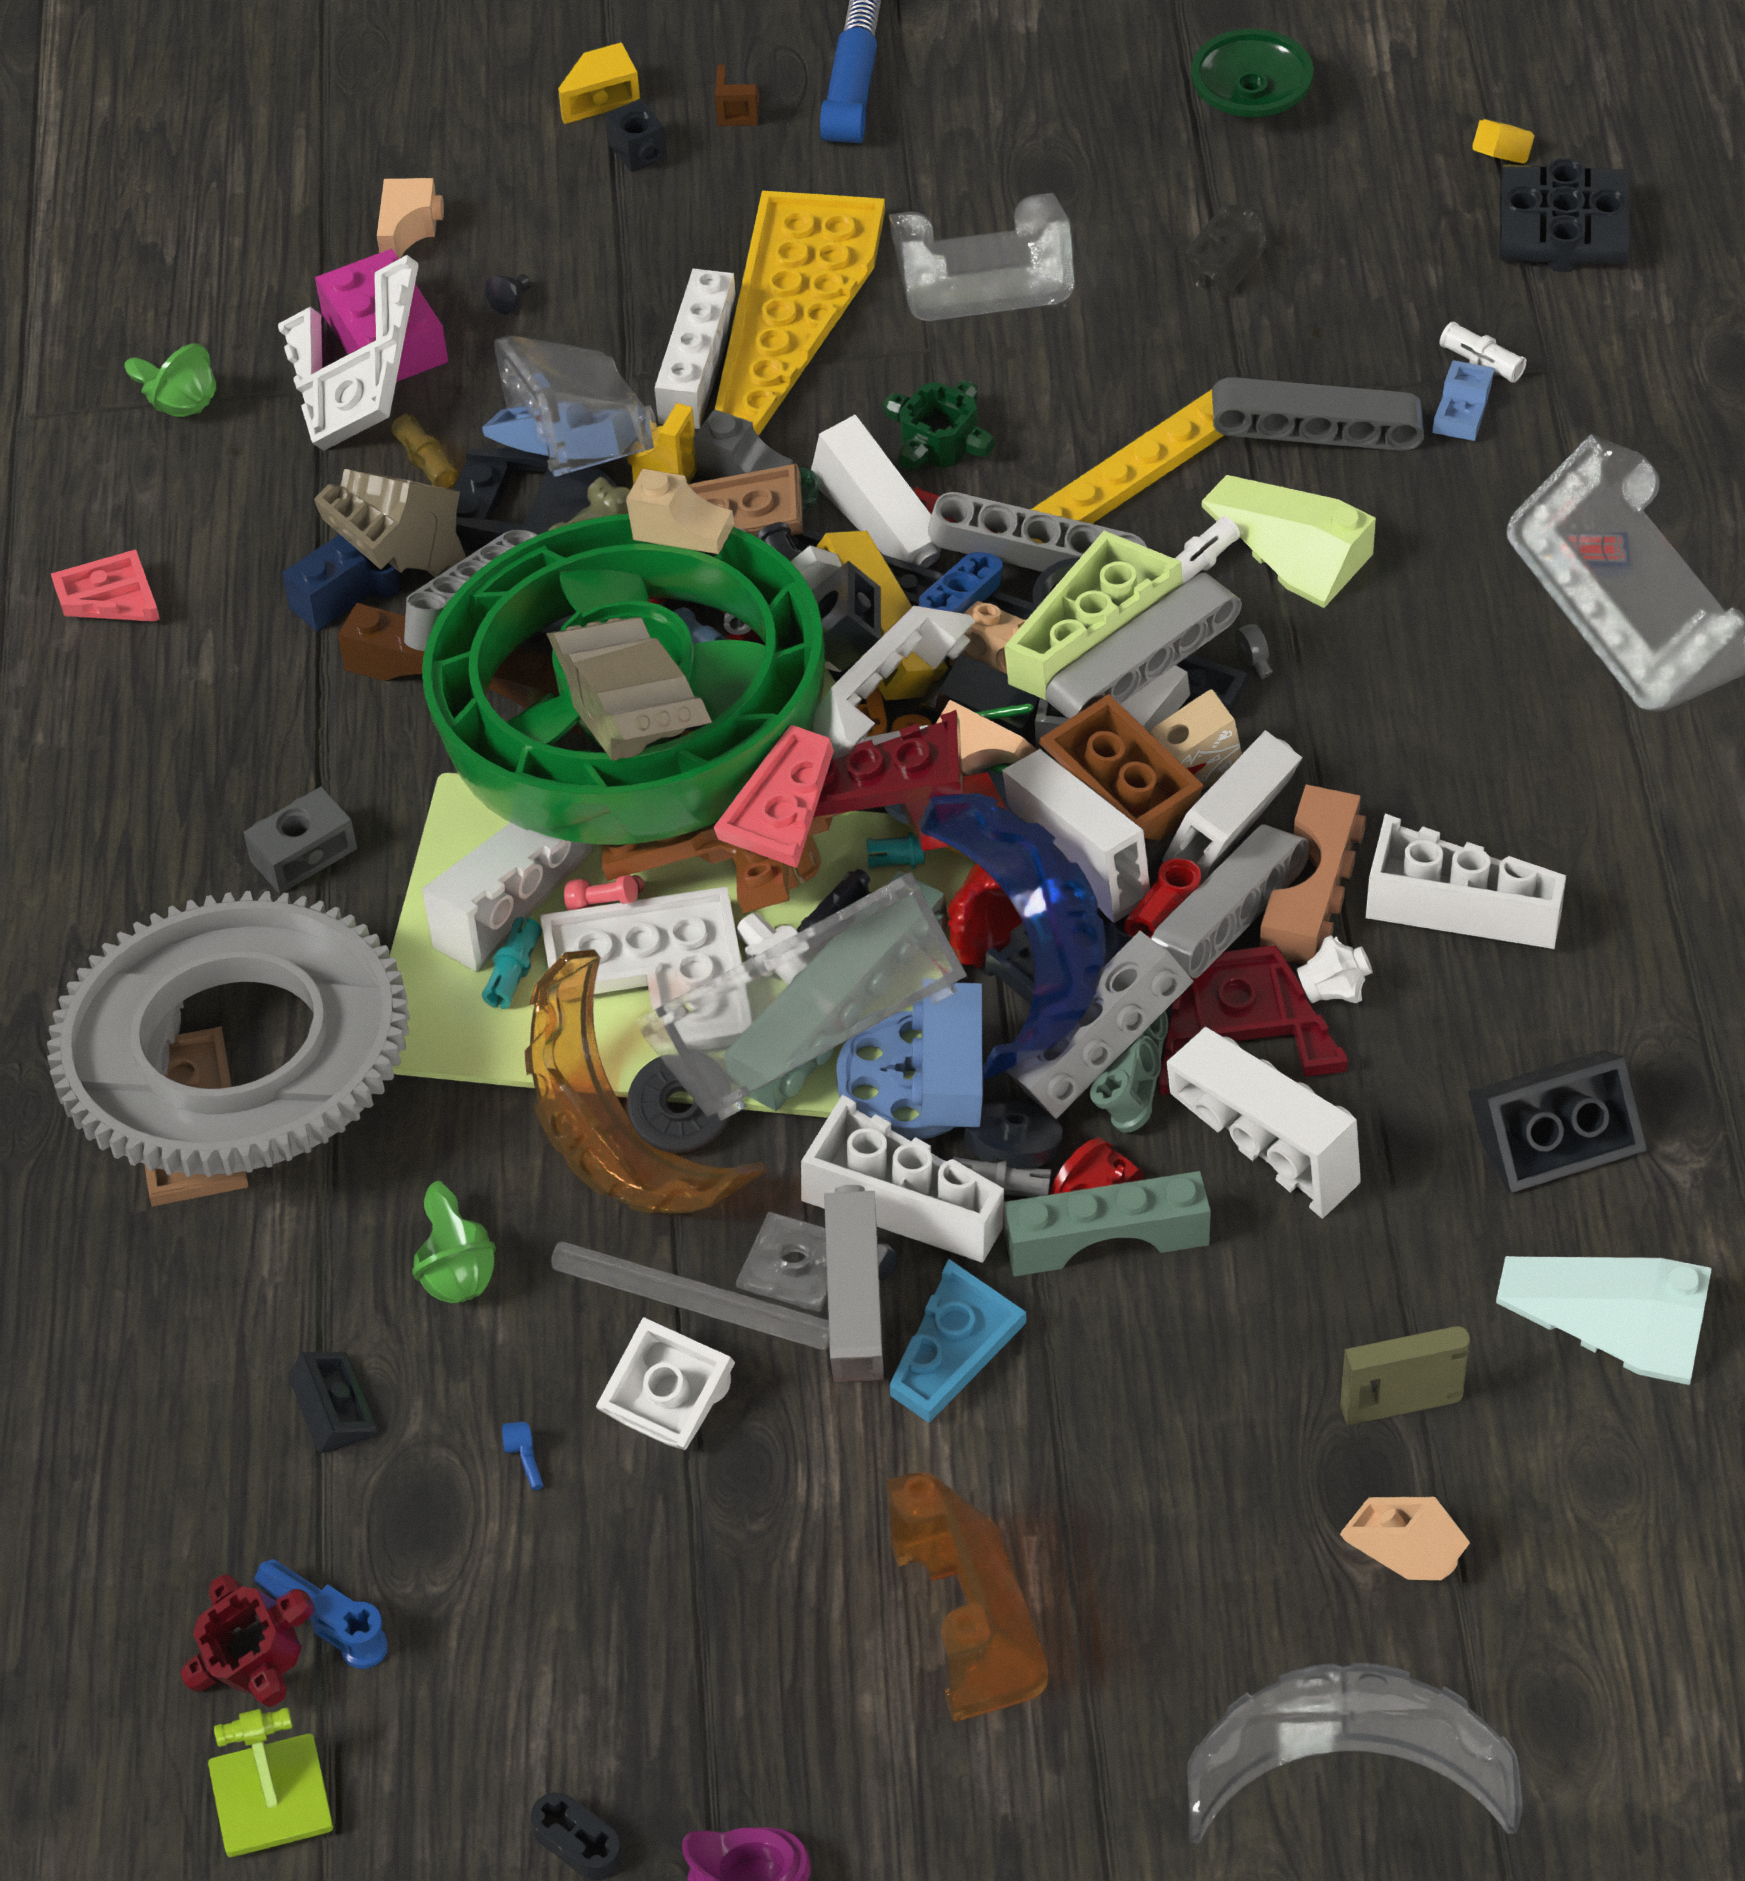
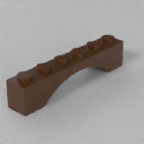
M359 603L355 604L337 634L344 670L383 681L398 676L422 674L425 651L413 649L404 643V615ZM518 646L499 666L488 689L511 699L525 709L547 693H553L555 698L558 697L559 691L552 655ZM577 724L570 730V732L585 735Z

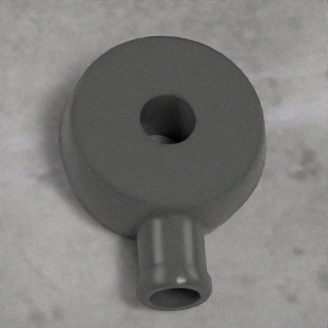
M1256 624L1244 625L1237 629L1235 632V642L1244 663L1250 667L1255 666L1260 679L1272 675L1273 671L1267 662L1269 658L1268 645L1261 629Z

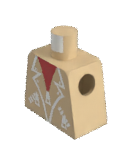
M1212 689L1153 727L1150 732L1160 744L1204 785L1203 789L1215 784L1242 755L1235 720Z

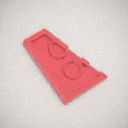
M790 725L714 826L718 840L797 868L834 752L830 738Z

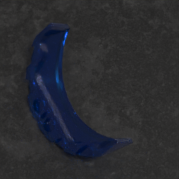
M979 793L934 796L930 799L919 821L921 833L936 838L959 850L981 866L1001 886L1023 921L1033 952L1035 984L1028 1017L1013 1043L1000 1044L993 1048L982 1067V1076L986 1080L1052 1048L1065 1038L1082 1019L1097 992L1101 969L1105 962L1104 924L1097 914L1098 901L1084 872L1077 862L1071 863L1064 853L1053 843L1056 838L1039 823L1026 822L1017 815L996 806L998 800Z

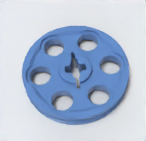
M912 1011L885 1014L863 1024L844 1043L838 1056L836 1071L839 1097L841 1098L844 1095L856 1102V1110L870 1118L876 1114L891 1123L892 1131L908 1140H913L915 1137L919 1140L932 1138L950 1131L956 1126H922L921 1106L912 1105V1079H904L906 1071L910 1070L915 1071L914 1076H921V1068L912 1067V1043H907L901 1038L904 1032L912 1030ZM873 1046L879 1048L883 1054L875 1060H864L857 1056V1052L864 1047ZM862 1085H871L879 1091L875 1097L867 1100L859 1099L852 1094L855 1088ZM901 1107H910L919 1113L914 1120L907 1122L895 1119L892 1114Z

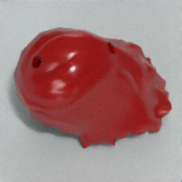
M997 849L989 853L1014 877L1036 909L1041 890V874L1037 865L1019 851ZM984 857L970 869L963 886L956 892L955 898L950 901L948 906L950 916L948 925L951 934L950 947L954 949L953 954L957 956L960 964L973 965L979 969L983 967L986 961L987 950L993 947L1000 952L1009 945L1010 932L1022 922L1026 924L1030 922L1031 914L1018 892L1002 873Z

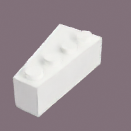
M1385 814L1369 876L1366 918L1532 946L1555 948L1561 919L1566 875L1510 856L1502 861L1495 859L1484 852V847L1467 842L1464 847H1460L1440 840V832L1423 826L1417 832L1400 826L1401 819Z
M510 822L422 888L433 948L478 972L496 951L505 944L512 929L513 921L518 917H523L525 922L593 851L592 844L549 837L532 830H525Z
M1207 1027L1203 1028L1167 1061L1170 1094L1216 1132L1221 1131L1224 1127L1228 1129L1233 1141L1239 1147L1238 1150L1253 1161L1260 1156L1279 1173L1276 1175L1275 1180L1290 1193L1296 1187L1301 1189L1313 1199L1309 1208L1322 1219L1361 1183L1357 1119L1345 1108L1332 1105L1316 1095L1308 1085L1293 1081L1280 1073L1269 1061L1259 1060L1241 1049L1233 1039L1226 1036L1222 1037Z
M844 1095L837 1102L801 1161V1201L825 1209L824 1193H835V1188L844 1185L863 1186L865 1191H875L877 1227L982 1263L1003 1228L1004 1188L954 1159L949 1161L940 1159L931 1153L930 1145L916 1137L912 1141L892 1131L891 1123L875 1114L870 1118L856 1110V1102Z

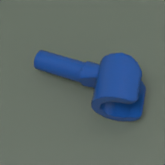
M526 1422L504 1423L502 1425L505 1454L521 1452V1461L531 1490L536 1491L543 1488L544 1485L534 1459L530 1426Z

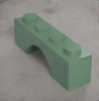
M1197 1171L1004 1202V1236L1013 1276L1063 1269L1068 1260L1081 1249L1096 1242L1112 1238L1141 1239L1154 1245L1160 1253L1208 1246L1211 1211L1201 1173Z

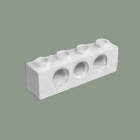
M692 269L655 384L658 424L664 425L676 403L693 407L694 426L696 429H700L735 318L737 305L734 273Z

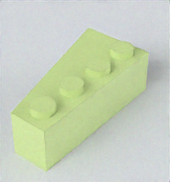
M1104 530L1004 646L1008 684L1046 700V689L1051 680L1060 671L1183 585L1181 561Z

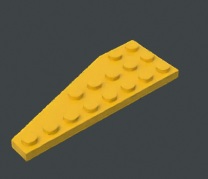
M762 191L715 410L753 422L754 431L758 436L760 435L873 271L884 220L885 199Z

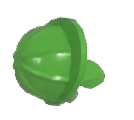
M191 343L181 347L167 359L161 369L152 362L137 357L129 358L125 362L127 374L134 381L144 384L141 392L146 395L149 403H152L153 407L158 411L166 412L175 417L198 414L205 406L210 404V399L214 396L216 379L210 367L209 353L201 344Z
M435 1181L429 1186L424 1199V1209L433 1224V1230L426 1242L414 1255L412 1273L414 1279L420 1281L427 1292L440 1301L449 1303L465 1302L479 1296L487 1287L494 1269L493 1253L496 1250L494 1242L489 1240L487 1230L482 1224L462 1219L459 1214L457 1197L441 1181Z

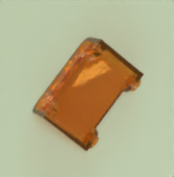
M924 1472L911 1473L887 1480L890 1541L898 1567L908 1564V1560L917 1562L927 1569L931 1581L956 1574L967 1605L951 1611L945 1617L941 1627L942 1641L948 1656L949 1688L945 1689V1699L953 1722L1026 1702L1039 1696L1046 1688L1048 1682L1047 1659L994 1521L932 1474Z

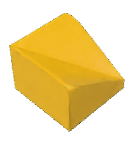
M1483 119V121H1479L1472 149L1492 157L1524 164L1528 160L1535 135L1528 130Z

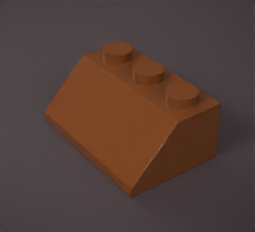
M1110 694L1040 738L1039 744L1067 771L1143 829L1144 838L1160 841L1177 830L1185 815L1200 799L1204 785Z

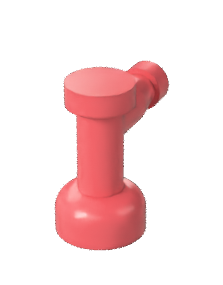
M638 875L619 876L615 882L592 886L585 879L570 880L564 888L566 908L568 911L618 900L622 904L634 903L638 893L644 889V880Z

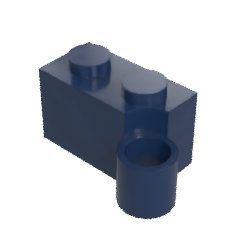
M340 534L282 572L289 608L316 631L370 595L379 598H389L397 595L403 586L401 573L391 564L387 563L381 570Z

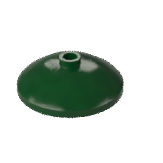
M1240 29L1220 34L1200 47L1192 61L1191 81L1201 99L1215 109L1237 117L1261 118L1281 113L1295 106L1307 95L1313 82V63L1308 52L1298 42L1286 35L1264 29Z

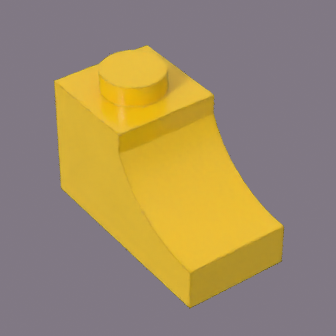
M676 403L663 426L654 427L648 425L640 439L633 441L628 452V464L632 466L634 483L642 469L684 475L686 483L689 484L697 471L693 407Z

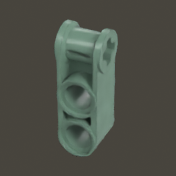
M1165 1011L1093 1082L1090 1098L1099 1108L1106 1109L1111 1114V1122L1115 1128L1123 1133L1139 1129L1147 1122L1152 1113L1156 1081L1161 1070L1164 1039L1168 1033V1019Z

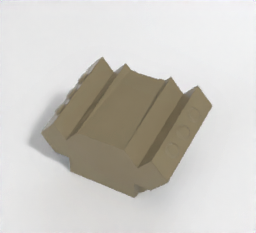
M344 469L341 486L328 484L314 498L322 519L381 570L389 563L400 573L405 568L427 570L436 578L442 571H447L467 558L456 534V511L460 495L459 491L391 476Z
M641 617L608 619L606 623L597 621L588 623L584 627L575 625L567 627L566 630L546 633L566 675L574 709L612 761L619 758L636 756L645 749L646 745L662 737L679 735L688 727L712 723L702 699L694 697L685 675L657 638H650Z

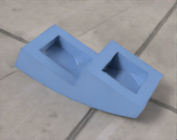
M1452 361L1444 382L1443 397L1434 418L1432 433L1475 441L1486 408L1495 368Z

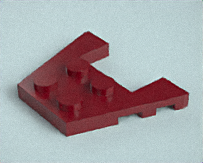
M1276 945L1226 951L1199 977L1191 978L1194 982L1173 1002L1163 1065L1159 1078L1160 1095L1170 1094L1167 1061L1205 1027L1222 1037L1226 1036L1234 1041L1294 1034L1303 1077L1347 1071L1348 1060L1341 1047L1338 1048L1328 1033L1329 1027L1321 1015H1316L1305 998L1304 988Z

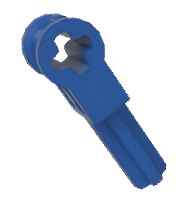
M271 1559L268 1562L264 1561L258 1567V1572L254 1577L255 1584L276 1599L293 1589H302L308 1593L315 1606L313 1613L308 1618L311 1621L314 1633L341 1650L343 1660L349 1666L357 1669H367L376 1666L384 1659L388 1643L385 1633L382 1631V1619L379 1610L374 1605L367 1602H354L328 1584L321 1590L275 1559Z

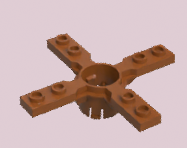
M844 813L813 817L798 867L795 868L801 883L813 878L818 873L822 862L813 835L829 831L832 817ZM716 823L668 839L635 844L602 845L601 866L607 881L694 856H699L711 864L732 858L737 870V899L743 913L789 901V890L799 886L792 866L718 840L714 830Z

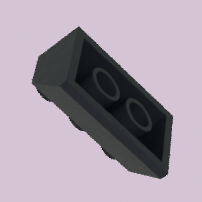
M1600 1050L1468 1091L1479 1138L1503 1184L1510 1193L1647 1151L1624 1056Z

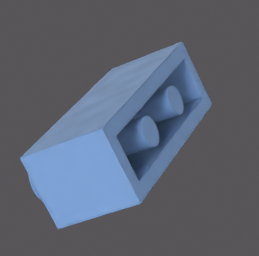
M923 982L922 1001H913L912 1030H921V1038H913L912 1067L921 1068V1076H912V1105L921 1106L922 1126L980 1127L982 1108V983Z

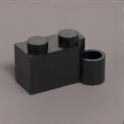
M960 654L946 680H936L930 684L915 714L927 717L932 725H934L949 700L974 713L1015 705L1032 704L1034 709L1031 713L990 720L1024 738L1036 716L1040 697L1009 685L1006 673L990 667L985 662Z

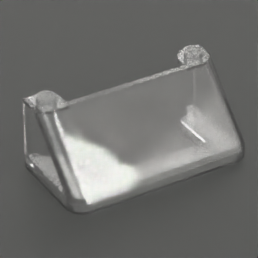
M1590 434L1512 515L1507 526V537L1516 552L1633 701L1646 710L1653 712L1667 711L1745 675V616L1740 610L1731 608L1727 612L1724 611L1644 512V509L1658 494L1660 486L1659 476L1643 454Z
M909 872L705 984L654 1009L635 1022L646 1041L707 1117L717 1113L720 1121L746 1108L747 1106L742 1098L926 997L934 1005L958 992L954 982L967 975L912 873Z

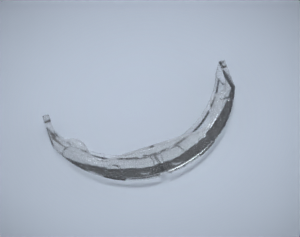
M1329 1663L1309 1666L1279 1675V1681L1258 1690L1252 1695H1249L1247 1692L1234 1701L1227 1708V1713L1209 1731L1200 1746H1196L1187 1764L1189 1843H1200L1206 1829L1222 1807L1237 1792L1257 1777L1285 1763L1330 1752L1357 1751L1379 1753L1399 1757L1428 1767L1451 1779L1473 1795L1495 1817L1507 1834L1518 1833L1522 1812L1517 1754L1504 1736L1500 1738L1480 1716L1468 1707L1467 1700L1444 1686L1443 1690L1411 1678L1409 1671L1378 1664L1353 1663L1350 1666L1342 1667Z

